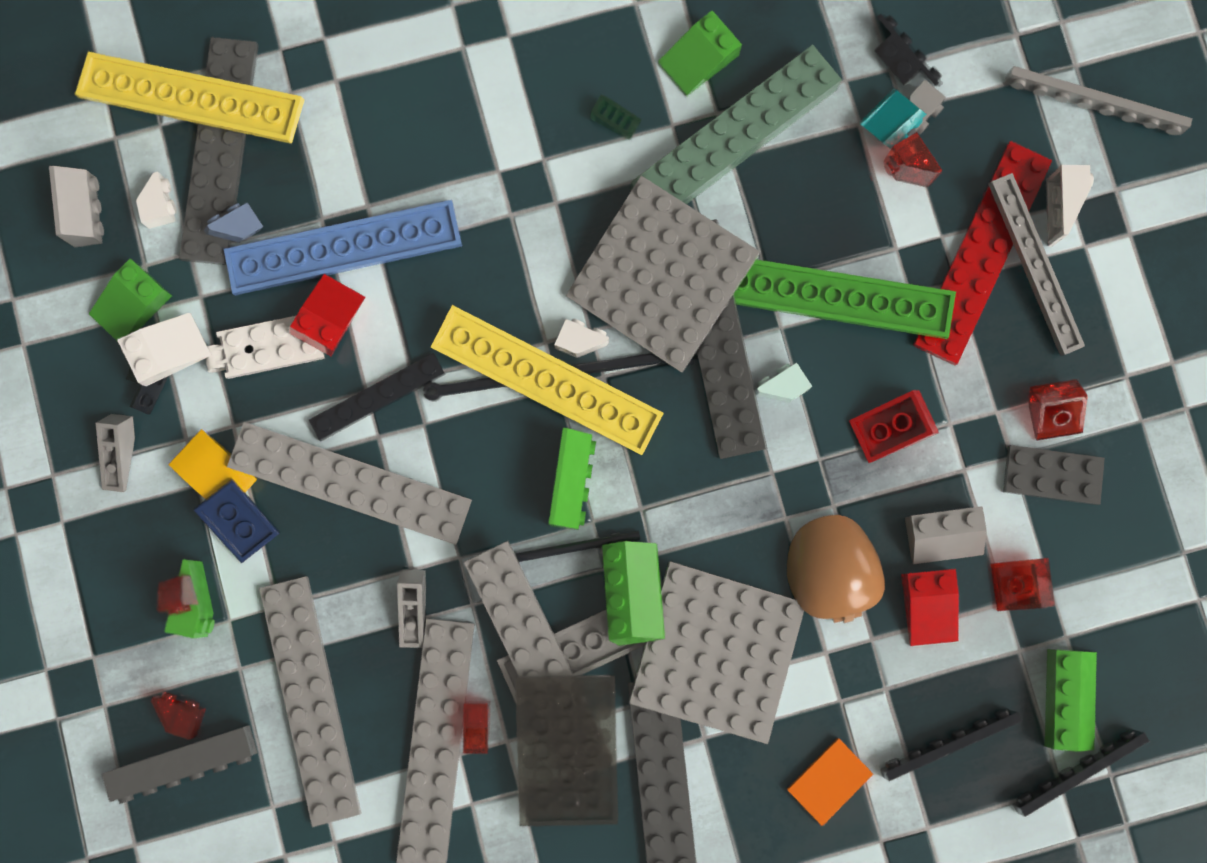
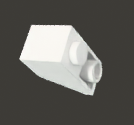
M159 172L152 174L136 200L141 223L148 229L176 222L174 214L177 213L174 201L170 200L169 192L172 191L170 182Z
M566 319L554 345L555 349L578 358L606 347L609 343V337L606 336L607 333L598 328L591 330L584 327L585 324L577 319H572V321Z

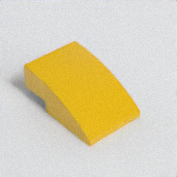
M203 429L168 464L205 499L232 478L244 492L257 480L255 476L228 468L227 465L232 454Z

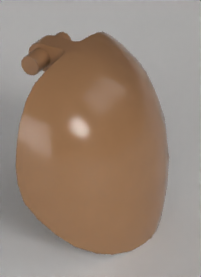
M841 515L823 516L808 522L795 534L788 553L787 578L794 598L805 612L819 619H832L833 623L841 621L847 623L854 621V618L861 617L863 611L872 608L881 600L885 590V579L881 562L873 544L856 522Z

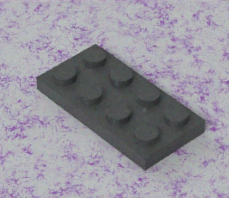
M1009 445L1007 448L1003 493L1101 505L1105 458Z

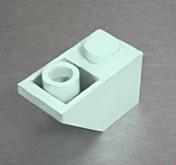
M788 363L777 370V376L772 379L767 376L757 383L759 387L755 390L757 396L791 402L807 392L812 385L797 363L792 366Z

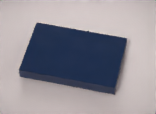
M233 478L194 508L196 514L241 564L280 534L279 530Z

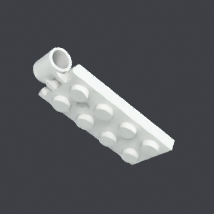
M292 316L216 332L217 337L220 338L221 345L207 346L211 356L205 358L208 372L213 373L226 370L225 378L230 379L325 359L322 351L289 334L290 325L296 317ZM251 345L254 349L252 353L248 354L245 352V347Z

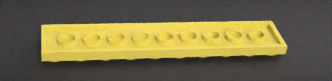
M88 52L75 93L76 96L82 99L291 144L304 103V99L298 95Z
M453 305L431 345V348L640 455H643L663 415V412Z

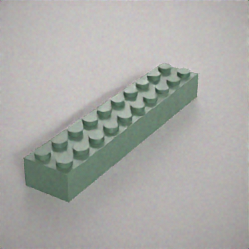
M814 45L810 46L631 181L630 191H632L640 176H643L680 201L688 204L837 91L842 79Z

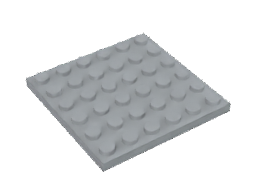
M640 176L566 296L680 372H683L761 252L648 179Z
M668 562L661 586L665 639L645 642L628 703L768 744L804 610L795 599Z

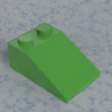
M712 10L695 23L658 61V64L686 96H689L738 57L742 44Z
M130 258L112 276L89 315L118 342V339L139 330L172 295L145 269Z
M183 559L165 632L189 638L208 637V634L214 628L215 621L212 619L214 613L203 562Z

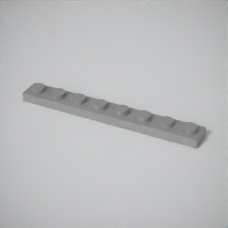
M1016 66L1011 68L1004 82L1015 89L1030 90L1038 96H1050L1059 102L1077 104L1082 109L1090 108L1099 111L1103 115L1121 117L1126 122H1138L1144 124L1147 128L1162 129L1170 135H1181L1191 127L1192 118Z
M1013 173L988 183L1060 356L1084 347L1082 337Z

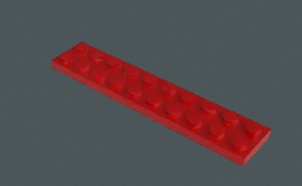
M1010 141L990 182L1013 173L1029 211L1052 160ZM989 185L940 289L956 291L949 338L942 339L918 335L913 346L954 366L959 363L1013 246L1012 239Z

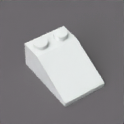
M1061 165L1046 179L1048 247H1053L1069 234L1093 185L1094 177L1090 173V165Z
M191 313L139 329L118 339L138 383L144 386L157 382L211 356Z

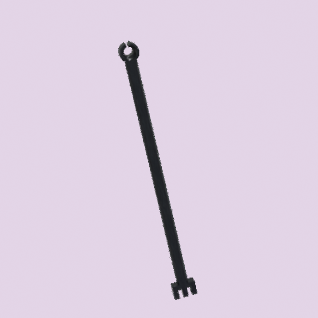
M653 353L571 366L586 374L666 362ZM691 359L687 366L694 364L693 359ZM491 378L443 385L429 382L424 386L423 391L426 393L423 395L427 400L436 402L442 396L507 386ZM431 387L436 388L434 395L428 394V390Z

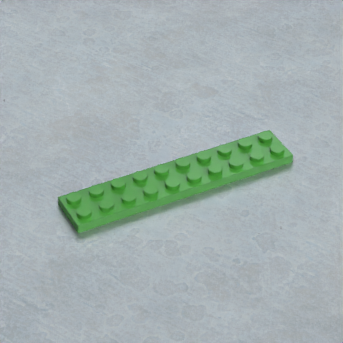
M755 260L734 293L736 305L942 339L949 338L956 291L763 260Z

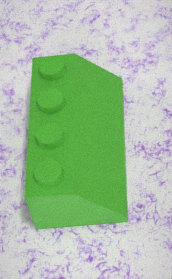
M563 428L549 525L552 527L579 530V525L584 526L586 512L582 511L583 502H588L589 488H586L585 484L586 478L591 479L593 465L589 464V457L595 454L596 441H592V434Z
M624 541L602 545L609 641L621 646L665 639L657 544Z
M1047 649L1045 747L1067 751L1095 750L1097 652Z

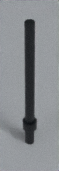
M639 530L622 534L614 532L610 533L611 536L515 553L519 562L599 548L606 544L640 540Z

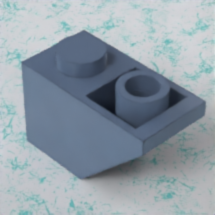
M237 203L227 209L228 214L220 217L218 214L209 219L204 232L207 235L240 243L259 232L263 226L248 203L242 206Z

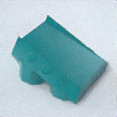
M893 88L859 123L890 149L893 147L900 148L908 140L907 133L911 129L919 127L927 114L897 89Z

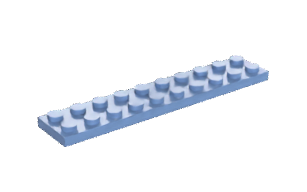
M448 200L225 248L224 253L232 294L240 295L322 277L324 274L332 275L461 247L462 242L453 201Z

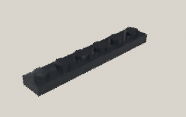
M432 353L309 419V422L319 441H323L446 374L435 354Z
M1008 708L996 712V717L990 720L986 718L974 722V727L968 730L961 728L952 732V737L943 740V738H939L930 742V747L921 750V748H917L908 752V757L889 760L885 763L886 767L880 770L886 780L892 781L1020 723L1022 719L1018 712L1009 711Z
M1133 729L1128 730L1120 735L1121 739L1102 745L1100 751L1095 755L1090 754L1079 760L1080 764L1075 767H1067L1061 770L1057 778L1052 781L1051 779L1043 781L1038 785L1039 789L1032 793L1026 792L1017 798L1018 801L1012 805L1018 814L1026 817L1148 743L1149 739L1144 732Z

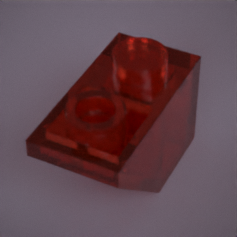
M183 575L159 583L158 612H168V616L180 615L192 611L191 606L198 604L191 576Z
M162 692V695L152 697L151 702L167 733L186 739L197 737L206 710L199 707V702L185 699V702L176 700V695Z
M466 701L464 703L463 754H488L491 701Z

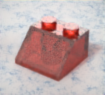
M917 132L894 145L883 161L886 172L893 176L896 181L927 188L933 184L943 171Z
M1077 379L1030 387L1028 406L1037 441L1083 433L1088 395Z
M1048 558L991 563L997 611L1055 606Z

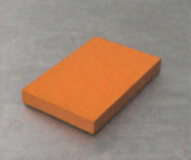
M837 738L787 790L823 826L873 773Z

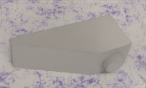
M110 414L96 422L102 490L125 492L135 441L133 416Z
M401 570L397 582L399 647L423 648L426 570Z

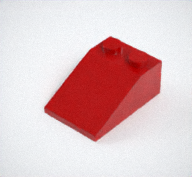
M324 274L290 325L289 334L332 356L366 297Z
M912 390L849 420L868 463H872L939 434L919 390Z
M956 569L901 574L910 646L958 642L959 591Z

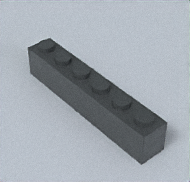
M248 725L102 773V778L109 803L118 800L119 804L133 800L134 794L142 792V795L146 796L158 792L157 787L164 784L166 788H171L181 784L180 779L189 777L190 781L204 777V771L213 769V773L228 769L227 764L236 761L237 765L252 761L251 756L257 754L258 751L251 727Z

